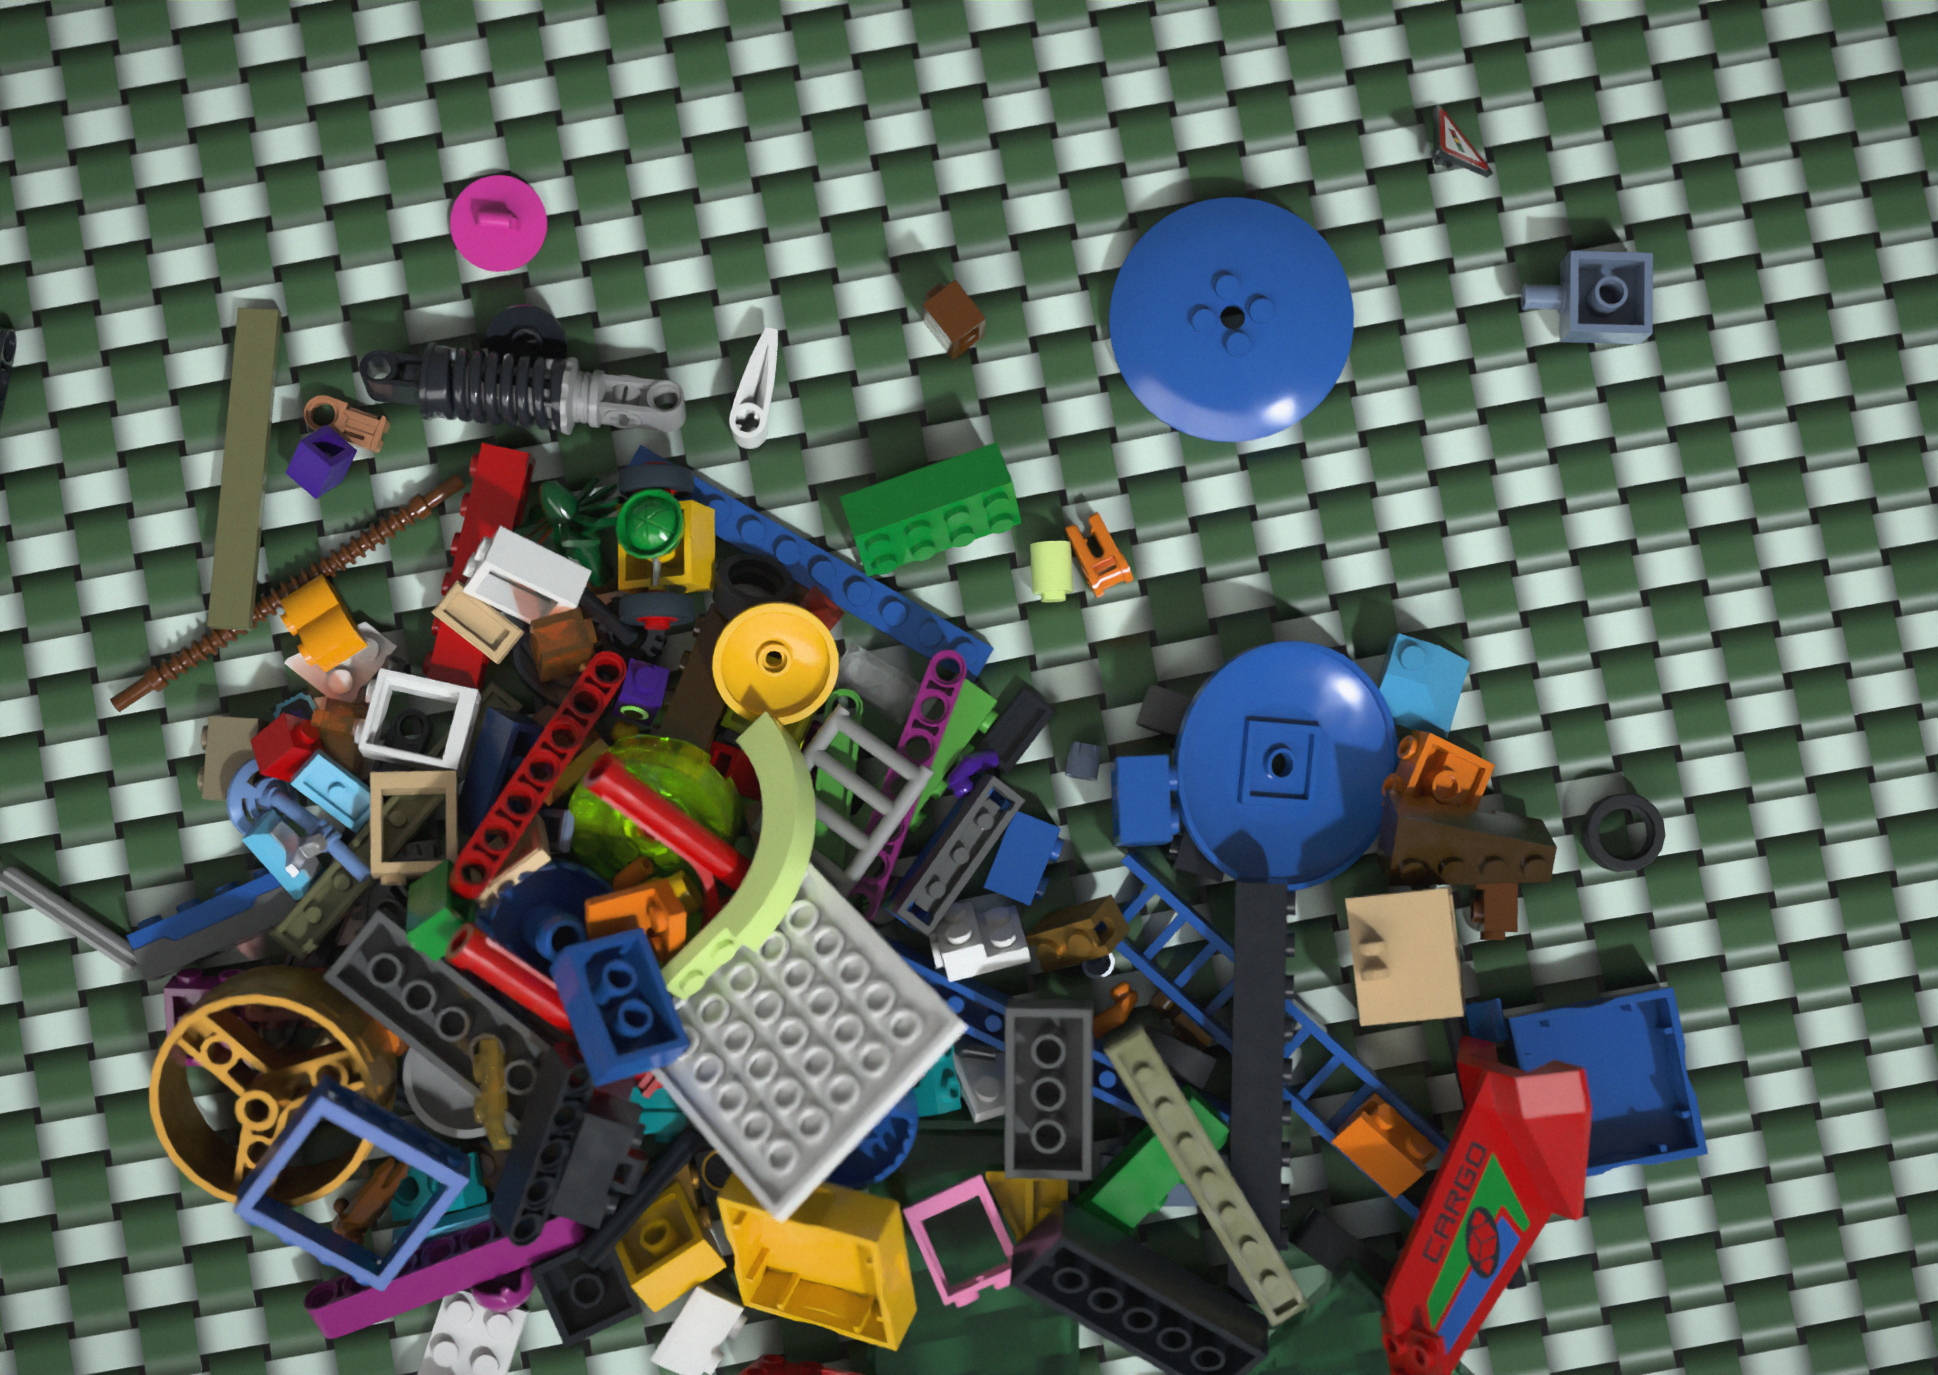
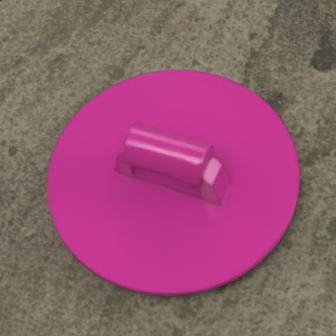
M493 175L473 182L461 192L451 212L450 230L456 248L467 261L483 270L506 272L525 265L539 252L547 233V215L541 199L529 185L510 176Z

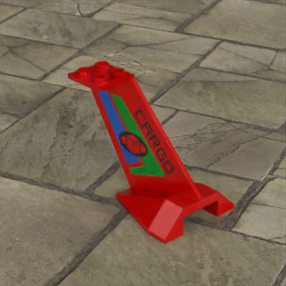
M1470 1036L1460 1038L1457 1064L1464 1101L1467 1106L1385 1289L1384 1299L1387 1313L1379 1316L1383 1333L1382 1343L1387 1353L1390 1375H1451L1552 1213L1574 1221L1583 1217L1592 1113L1584 1067L1553 1059L1528 1072L1499 1064L1495 1043Z

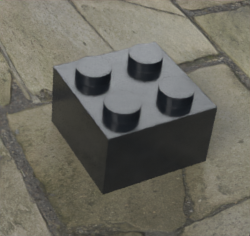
M585 1240L581 1245L536 1263L530 1269L565 1348L643 1312L647 1305L630 1286L615 1246L595 1268L587 1265L577 1254L579 1248L586 1242Z

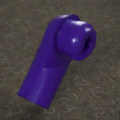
M989 748L963 756L947 779L948 789L953 790L955 797L962 799L969 796L975 790V784L970 778L976 773L997 767L999 757L996 751Z

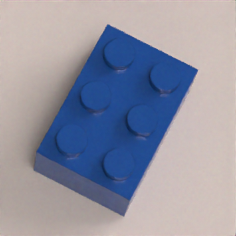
M1168 755L1117 757L1110 765L1113 847L1158 846L1171 842L1172 835L1179 833L1178 807H1171L1170 794L1177 790L1176 765H1169Z
M643 927L565 947L550 966V972L595 1086L672 1065L690 1046Z

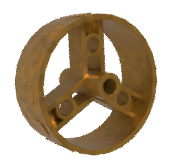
M275 965L255 967L232 975L212 988L206 995L203 994L170 1031L171 1034L166 1038L154 1062L149 1093L151 1116L158 1138L173 1163L193 1183L215 1197L235 1204L238 1188L268 1150V1147H265L261 1141L269 1147L323 1075L332 1078L353 1091L365 1088L367 1099L390 1112L392 1111L398 1083L397 1060L390 1036L379 1021L323 978L325 974L310 968ZM250 1003L283 1006L309 1016L330 1030L338 1041L308 1050L294 1044L284 1045L277 1050L226 1007ZM221 1041L228 1044L231 1049L224 1047ZM187 1052L240 1096L236 1103V1114L238 1120L243 1125L238 1150L225 1142L207 1124L196 1106L187 1080ZM241 1058L260 1070L258 1075ZM329 1065L338 1068L340 1073L334 1072ZM310 1076L311 1083L303 1086V1084ZM362 1139L358 1145L341 1156L314 1165L288 1166V1160L264 1194L290 1208L319 1200L348 1180L349 1176L359 1167L361 1162L366 1160L375 1145Z

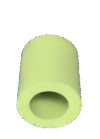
M1043 541L1030 544L1032 593L1034 595H1041V602L1065 601V594L1074 592L1071 542Z

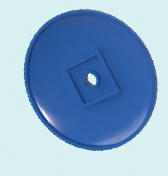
M1224 197L1209 199L1183 207L1163 218L1140 238L1128 254L1116 278L1109 311V330L1114 357L1120 373L1129 389L1150 413L1170 427L1193 437L1216 442H1245L1265 438L1289 428L1310 414L1324 400L1340 377L1348 358L1354 330V309L1349 283L1343 267L1326 240L1313 227L1295 214L1274 204L1249 198ZM1227 307L1240 309L1244 315L1242 326L1237 329L1226 328L1221 322V312Z
M1303 641L1268 642L1249 648L1227 660L1209 676L1194 695L1181 722L1174 750L1173 765H1176L1177 790H1174L1176 802L1182 821L1197 848L1215 867L1237 880V877L1288 879V890L1306 889L1322 884L1347 870L1369 849L1380 833L1383 813L1382 803L1385 799V796L1381 793L1382 784L1389 774L1396 772L1399 765V757L1397 755L1398 738L1389 707L1376 684L1364 670L1345 655L1319 644ZM1281 753L1285 758V768L1279 775H1275L1272 771L1271 763L1274 756Z

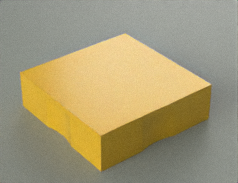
M733 1171L718 1196V1202L726 1236L735 1255L734 1269L743 1305L795 1321L820 1325L842 1335L896 1351L917 1311L898 1202L821 1181L783 1222H780L773 1218L741 1178Z

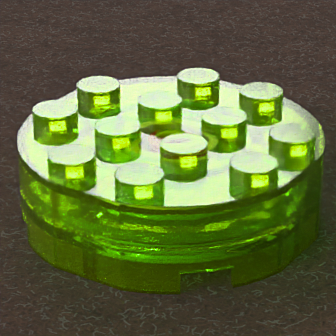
M641 734L619 739L612 748L603 752L609 751L625 762V768L735 848L740 836L741 798L731 777L729 776L725 780L708 763L711 756L705 751L686 741ZM596 754L588 764L569 801V812L574 817L571 844L580 861L587 869L598 874L599 877L613 888V879L616 874L638 857L645 856L653 864L654 872L644 879L641 884L650 878H665L683 870L701 894L703 889L700 878L695 868L687 860L607 802L583 787V779L587 770L599 757ZM712 875L714 882H716L718 879Z

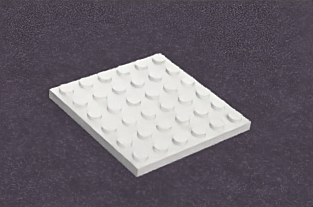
M809 862L804 879L787 913L759 949L754 952L742 944L736 950L733 958L727 963L722 964L705 981L703 987L698 992L690 995L685 1001L677 996L672 999L690 1046L672 1065L654 1069L650 1072L773 1218L783 1222L968 1026L830 881Z

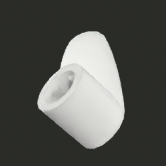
M769 327L764 329L749 359L729 418L734 441L746 449L759 447L768 436L767 417L774 387L778 348V330ZM748 420H754L756 427H751L749 432H744L740 424H746Z

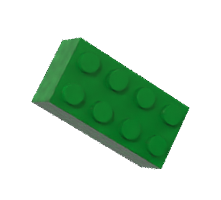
M997 442L840 496L850 531L867 577L875 574L883 575L890 573L898 566L915 560L924 561L930 559L938 552L953 547L967 546L975 539L992 533L1001 534L1009 531L1013 526L1021 524L1013 481Z

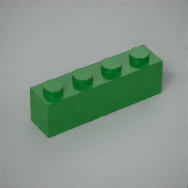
M1187 1084L1183 1088L1182 1093L1218 1151L1226 1142L1227 1133L1230 1131L1226 1119L1194 1088ZM1148 1124L1071 1203L1132 1238L1138 1229V1223L1149 1212L1154 1214L1161 1209L1168 1199V1193L1178 1183L1184 1184L1185 1182L1152 1127Z

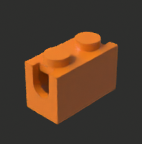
M1376 1093L1346 1118L1331 1141L1394 1199L1425 1174L1428 1169L1425 1164L1435 1157L1439 1151L1423 1134L1419 1133Z

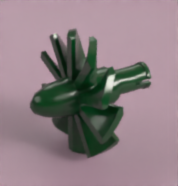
M592 478L575 498L568 486H563L555 480H545L539 489L541 505L535 504L529 511L526 523L515 526L513 532L566 559L571 557L574 560H578L581 566L592 571L589 580L593 587H599L608 583L614 577V571L610 568L599 549L601 541L596 530L616 525L617 517H605L620 509L626 501L625 497L622 496L611 498L618 490V485L613 481L591 495L594 488L600 482L599 478Z

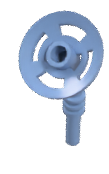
M255 757L244 762L236 770L227 791V810L231 822L240 833L246 835L263 813L274 809L278 815L281 812L284 813L282 819L286 824L292 819L308 831L307 837L317 834L324 836L328 844L327 849L323 853L329 852L360 883H364L370 878L371 869L340 840L342 835L339 832H335V828L332 825L328 826L329 822L326 819H318L297 803V789L291 785V782L286 784L284 780L268 776L260 779L254 786L248 784V779L259 770ZM242 798H245L247 811L254 819L252 823L247 820L243 812Z

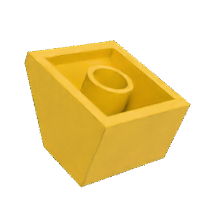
M679 1181L661 1192L615 1245L630 1286L654 1313L727 1266L713 1234Z

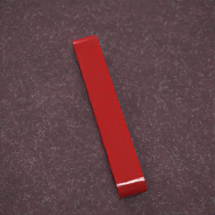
M603 651L597 653L591 659L458 857L449 877V886L457 897L464 900L479 898L486 891L622 684L627 670L623 658L612 651ZM604 670L612 676L613 681L601 680L595 671ZM583 702L591 708L592 713L583 714L575 708L574 703ZM561 734L565 736L571 745L568 747L557 745L553 741L552 735ZM539 767L544 769L549 779H536L531 774L530 768ZM517 800L525 805L527 812L523 814L514 813L509 809L507 802ZM488 834L498 835L503 840L504 847L494 848L489 846L484 836ZM465 868L475 869L480 873L482 881L477 883L466 881L461 874V870Z

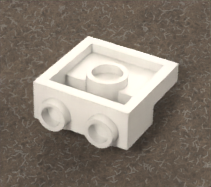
M972 901L963 904L952 903L929 936L936 967L945 966L949 982L1031 961L1015 905L994 907L985 913L975 915Z

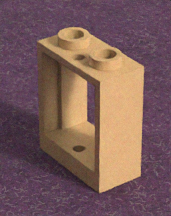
M457 771L370 772L371 875L374 879H381V885L407 884V878H421L443 862H383V796L446 794V859L449 858L454 864L459 857Z

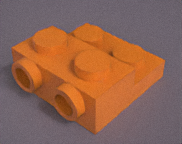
M1413 730L1411 735H1407L1401 740L1397 749V755L1401 758L1396 772L1389 774L1384 780L1381 793L1385 796L1386 789L1400 791L1401 795L1417 799L1421 795L1435 798L1437 803L1457 806L1458 803L1471 805L1477 810L1495 765L1430 732Z

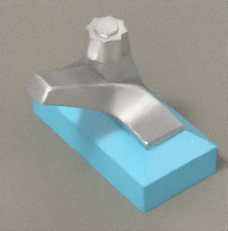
M274 809L263 813L241 839L295 901L301 899L326 871V868L316 857L317 854L327 849L328 843L325 837L317 834L300 838Z

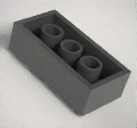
M1008 999L1005 1008V1178L1091 1180L1093 1169L1094 1000Z

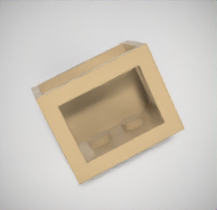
M1451 886L1353 896L1345 899L1360 1026L1464 1016L1466 1002Z

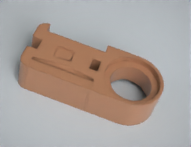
M325 395L316 396L306 404L304 419L306 424L314 431L323 427L316 425L314 421L315 410L321 405H331L335 410V418L328 425L350 445L373 453L381 451L384 443L382 435L383 433H388L390 421L384 415L379 420V416L353 408L346 402Z

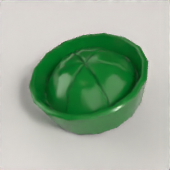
M646 488L634 493L623 503L617 515L615 530L620 545L628 554L640 559H653L671 553L680 544L684 536L685 520L680 503L671 493L660 488Z

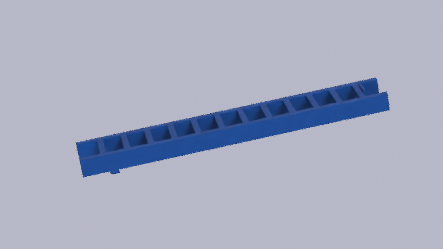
M1130 851L1121 862L1142 880L1147 887L1142 893L1137 891L1120 909L1127 924L1155 893L1173 908L1178 915L1144 952L1139 950L1126 937L1121 940L1115 949L1232 1054L1233 1034L1215 1019L1213 1015L1234 994V977L1205 1008L1182 987L1217 949L1234 964V944ZM1103 920L1094 927L1095 931L1107 929ZM1187 921L1209 943L1176 979L1172 980L1151 959ZM1285 999V1011L1293 1016L1302 1027L1293 1035V1042L1285 1044L1284 1058H1289L1310 1034L1331 1051L1333 1055L1298 1092L1287 1083H1284L1283 1100H1292V1109L1416 1221L1423 1205L1419 1204L1406 1191L1394 1199L1331 1141L1338 1132L1339 1126L1373 1090L1444 1155L1451 1140L1295 999ZM1343 1062L1364 1083L1328 1121L1306 1100Z

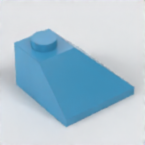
M1400 633L1390 638L1376 686L1389 707L1394 724L1411 730L1430 732L1447 740L1470 661L1436 644Z

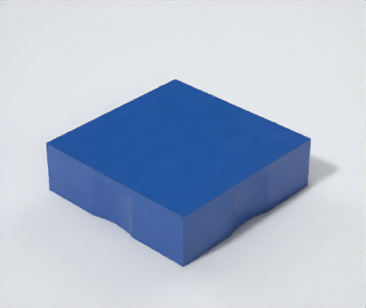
M1659 986L1504 1016L1509 1033V1039L1504 1040L1510 1067L1529 1072L1555 1059L1585 1068L1592 1106L1586 1177L1601 1175L1609 1170L1625 1165H1653L1708 1154L1696 1094L1690 1084L1686 1070V1045L1673 987Z

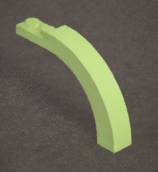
M767 711L736 739L755 768L762 794V830L752 865L739 890L726 907L661 970L668 991L684 1001L690 995L698 992L703 987L705 981L722 964L731 960L736 950L742 944L756 952L770 937L795 899L811 857L816 820L815 794L811 775L795 739L785 726Z

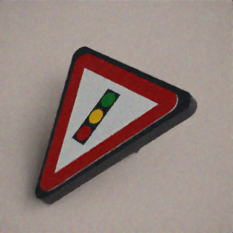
M1437 105L1433 109V148L1430 151L1435 165L1438 166L1444 161L1448 171L1461 166L1486 178L1490 177L1493 174L1490 167L1440 105Z

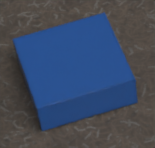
M1499 998L1474 1001L1466 1004L1465 1013L1471 1037L1492 1043L1509 1039Z

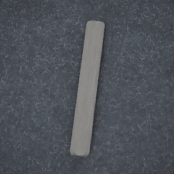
M9 866L3 871L0 876L1 887L126 970H135L139 966L133 952L134 949L131 948L127 940L17 867Z

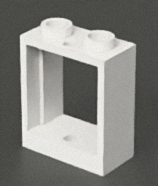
M500 526L491 539L486 536L483 537L476 552H473L468 559L462 574L469 578L462 592L553 635L577 607L592 571Z
M380 668L377 680L371 679L367 687L365 702L370 705L366 719L360 718L355 731L354 741L359 743L358 749L362 755L367 758L426 771H457L458 778H462L482 702L479 691L473 688ZM393 690L457 704L443 759L378 745Z

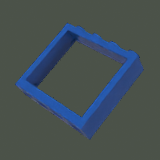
M323 1075L238 1188L233 1212L240 1215L248 1224L259 1225L274 1233L287 1245L298 1246L313 1254L321 1263L327 1266H335L352 1275L358 1283L365 1286L370 1285L383 1292L470 1181L472 1157L332 1078ZM321 1116L442 1182L384 1258L264 1194L265 1190Z

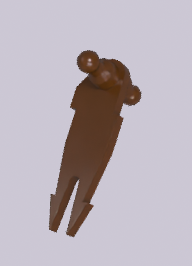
M391 1156L374 1171V1176L356 1194L351 1203L345 1198L336 1199L333 1209L337 1215L331 1222L333 1231L362 1247L365 1242L363 1236L375 1219L380 1218L391 1203L402 1178L407 1176L409 1164L401 1161L387 1178L395 1164L393 1156Z

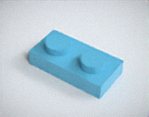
M319 748L290 778L293 787L353 832L357 833L370 819V787Z

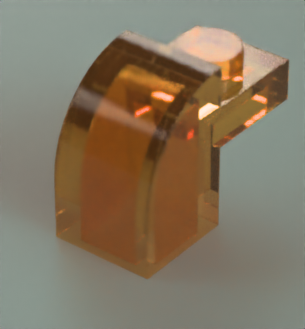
M327 697L324 710L314 708L310 725L319 729V738L324 753L350 773L360 775L364 756L358 749L359 743H355L354 738L360 718L366 719L369 707Z

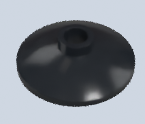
M525 304L508 307L494 317L487 330L486 347L488 354L491 351H497L501 354L502 359L506 353H514L517 357V363L521 355H530L534 365V360L537 356L566 359L568 340L562 325L552 314L537 306ZM523 334H531L537 341L534 343L527 342Z

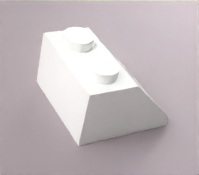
M706 1279L697 1286L650 1360L681 1375H702L703 1372L712 1375L725 1355L718 1350L727 1335L735 1339L748 1319L741 1314L745 1308L742 1300L711 1279Z

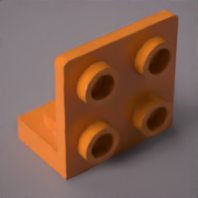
M667 878L591 898L585 902V922L588 941L643 927L657 963L661 962L663 968L685 948L686 911Z

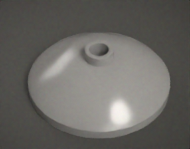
M412 1047L409 1048L403 1066L404 1091L411 1108L427 1126L450 1137L476 1138L490 1134L507 1124V1122Z

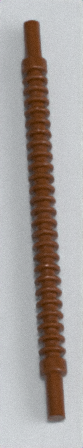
M457 473L424 495L420 493L415 494L408 499L409 504L407 506L399 505L400 510L397 513L391 510L388 519L380 517V524L375 525L371 523L368 532L360 530L359 538L351 536L349 544L340 543L341 549L339 551L331 549L329 557L320 556L321 562L319 564L311 562L309 570L300 569L301 575L299 577L291 575V582L286 583L282 581L280 583L281 588L278 590L271 588L270 596L262 594L260 596L261 601L258 603L255 601L252 628H258L257 622L260 620L267 622L269 614L276 616L278 608L284 609L280 600L321 574L325 577L329 575L336 577L338 569L342 571L347 570V563L356 564V558L358 556L365 558L367 556L366 551L369 549L373 552L376 551V544L381 543L385 545V539L389 536L392 539L396 538V531L405 532L407 524L414 526L416 524L415 519L420 518L424 520L433 513L432 508L466 487ZM211 629L212 633L210 635L202 633L200 641L191 640L192 646L190 648L182 646L180 654L171 653L172 659L170 661L162 659L160 667L153 665L145 670L143 678L110 698L112 705L118 712H121L151 691L160 692L169 686L168 680H178V673L187 674L189 666L198 667V660L207 661L209 653L218 654V647L227 648L229 640L233 642L238 641L237 635L240 633L247 635L248 630Z

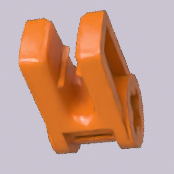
M1096 512L1088 517V526L1091 530L1090 536H1094L1103 554L1101 557L1092 555L1087 545V539L1083 538L1076 524L1065 527L1064 532L1068 541L1071 542V547L1081 565V570L1093 595L1099 598L1104 595V590L1122 581L1127 584L1134 579L1123 554L1116 547L1100 514Z

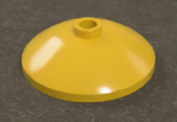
M786 602L761 603L737 614L720 633L712 658V669L716 687L723 700L734 712L749 721L755 722L767 711L782 725L800 721L818 710L831 694L836 683L839 668L836 644L825 624L807 609ZM771 651H778L781 654L780 660L775 663L768 662L766 656Z

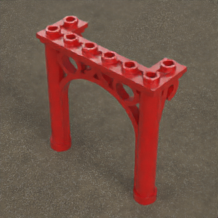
M608 751L601 754L587 770L583 779V787L614 807L687 860L695 868L702 884L704 909L698 931L699 934L726 907L734 896L729 895L718 900V893L712 875L737 892L749 872L752 861L625 768V762ZM472 922L464 924L453 935L445 951V958L460 969H470L577 1041L552 977L488 935ZM650 1071L634 1075L636 1077L635 1084L641 1094L648 1099L656 1089L663 1087Z

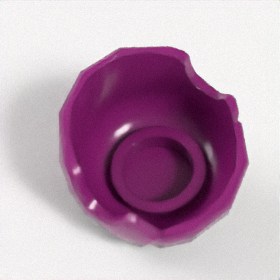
M533 1264L471 1287V1293L476 1303L484 1309L496 1312H507L521 1306L533 1294L536 1285L530 1271Z

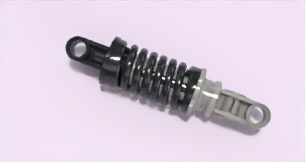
M430 342L424 355L374 350L363 356L359 364V371L370 398L378 402L420 405L423 420L432 421L436 418H445L454 421L458 417L462 422H470L473 419L476 423L481 424L489 421L492 425H502L505 422L510 427H517L521 424L523 428L529 429L537 424L541 430H548L552 426V430H557L566 435L572 433L575 422H588L590 427L600 428L601 424L624 429L642 428L672 432L682 427L686 420L684 392L676 382L671 380L644 379L631 375H606L604 370L584 373L580 371L579 362L576 357L565 359L537 356L533 365L532 357L527 354L521 355L517 363V357L514 353H506L502 359L499 352L491 351L486 359L485 352L476 349L473 351L470 359V352L467 348H460L457 351V348H450L449 346H441L439 343ZM379 374H388L385 378L373 379L375 376ZM664 403H672L675 405L670 409L659 408V406Z

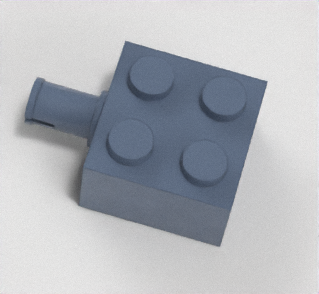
M1570 251L1560 262L1559 285L1523 284L1521 308L1522 310H1557L1560 314L1559 342L1641 344L1652 334L1653 253Z

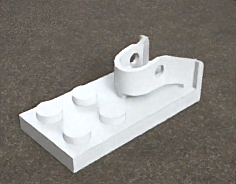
M469 1289L444 1297L417 1375H508L530 1310L522 1307H517L507 1312L484 1309L476 1303Z

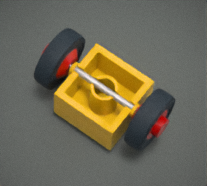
M646 462L642 465L630 466L620 470L619 491L621 495L630 498L634 493L646 488H660L671 493L675 499H681L693 494L694 476L692 470L685 467L669 465L666 462ZM693 500L678 501L685 520L684 536L680 544L671 553L659 558H636L628 554L618 541V590L630 593L620 598V621L644 626L645 629L665 630L669 629L670 626L686 624L694 620V599L683 593L714 590L715 509Z

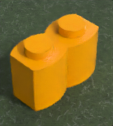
M323 574L280 600L285 610V613L280 617L293 636L299 634L302 643L297 648L310 666L317 663L326 673L368 646L340 595Z

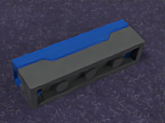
M976 773L972 779V782L975 784V790L969 796L957 800L882 906L912 930L930 936L1025 801L994 775Z
M265 867L252 874L254 880L239 886L238 881L228 883L215 889L216 897L201 903L200 898H195L176 906L177 914L162 919L161 915H156L137 923L139 930L127 935L131 948L134 949L133 952L145 982L159 981L180 970L187 969L273 931L299 900L295 901Z

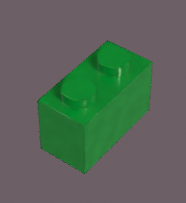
M449 858L409 886L405 936L415 950L423 951L434 962L445 955L451 938L464 924L469 922L475 924L476 901L457 897L449 886V877L455 866ZM461 871L463 878L471 882V879Z

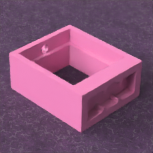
M981 1172L904 1206L903 1212L945 1305L955 1302L958 1308L980 1297L978 1290L991 1284L994 1285L995 1290L1010 1285L1014 1244ZM979 1195L1008 1260L951 1286L922 1221Z

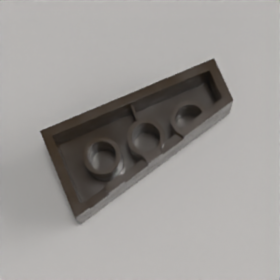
M711 603L707 615L700 614L697 618L692 637L697 638L692 651L685 650L680 659L677 673L681 674V678L676 688L669 687L662 704V710L667 712L661 725L656 723L653 725L646 747L651 748L652 775L699 791L702 783L699 780L701 761L703 757L707 758L712 742L716 741L719 727L716 724L718 720L722 721L728 708L715 684L712 658L717 639L730 620L725 618L716 609L714 603Z
M1386 789L1376 859L1388 886L1551 882L1557 846L1543 820L1496 810L1486 813L1476 811L1471 805L1458 803L1457 806L1437 803L1435 798L1419 795L1416 799L1402 796L1400 791Z

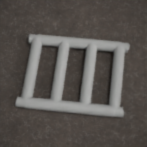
M838 704L802 753L809 772L816 765L884 815L871 835L868 836L815 797L816 818L859 850L844 871L812 847L809 862L830 882L836 885L835 888L846 898L926 787L934 771L922 764L920 767L916 766L851 719L847 708L843 704ZM838 731H841L908 780V783L895 801H892L825 752ZM763 809L751 826V830L760 835Z

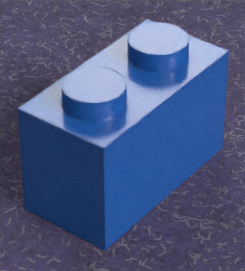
M1017 811L1009 822L984 888L1027 906L1031 905L1033 899L1041 901L1050 879L1043 876V872L1048 860L1057 862L1065 841L1058 837L1061 828Z

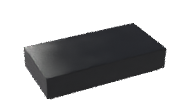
M1023 686L974 752L989 748L995 750L999 757V763L996 768L1007 776L1057 710L1026 686Z

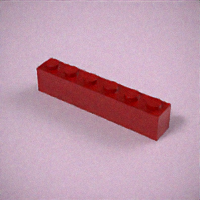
M482 443L480 453L473 454L469 475L474 477L470 493L465 492L462 498L460 516L464 517L461 533L456 532L452 540L451 556H455L452 572H446L441 589L442 596L446 595L457 580L463 585L466 584L469 577L462 574L471 554L476 552L484 536L491 539L500 526L513 532L515 526L522 524L536 459L530 453ZM493 607L495 610L501 613L502 610ZM435 616L432 635L437 637L433 652L428 651L423 664V675L427 676V679L477 689L481 694L490 658Z

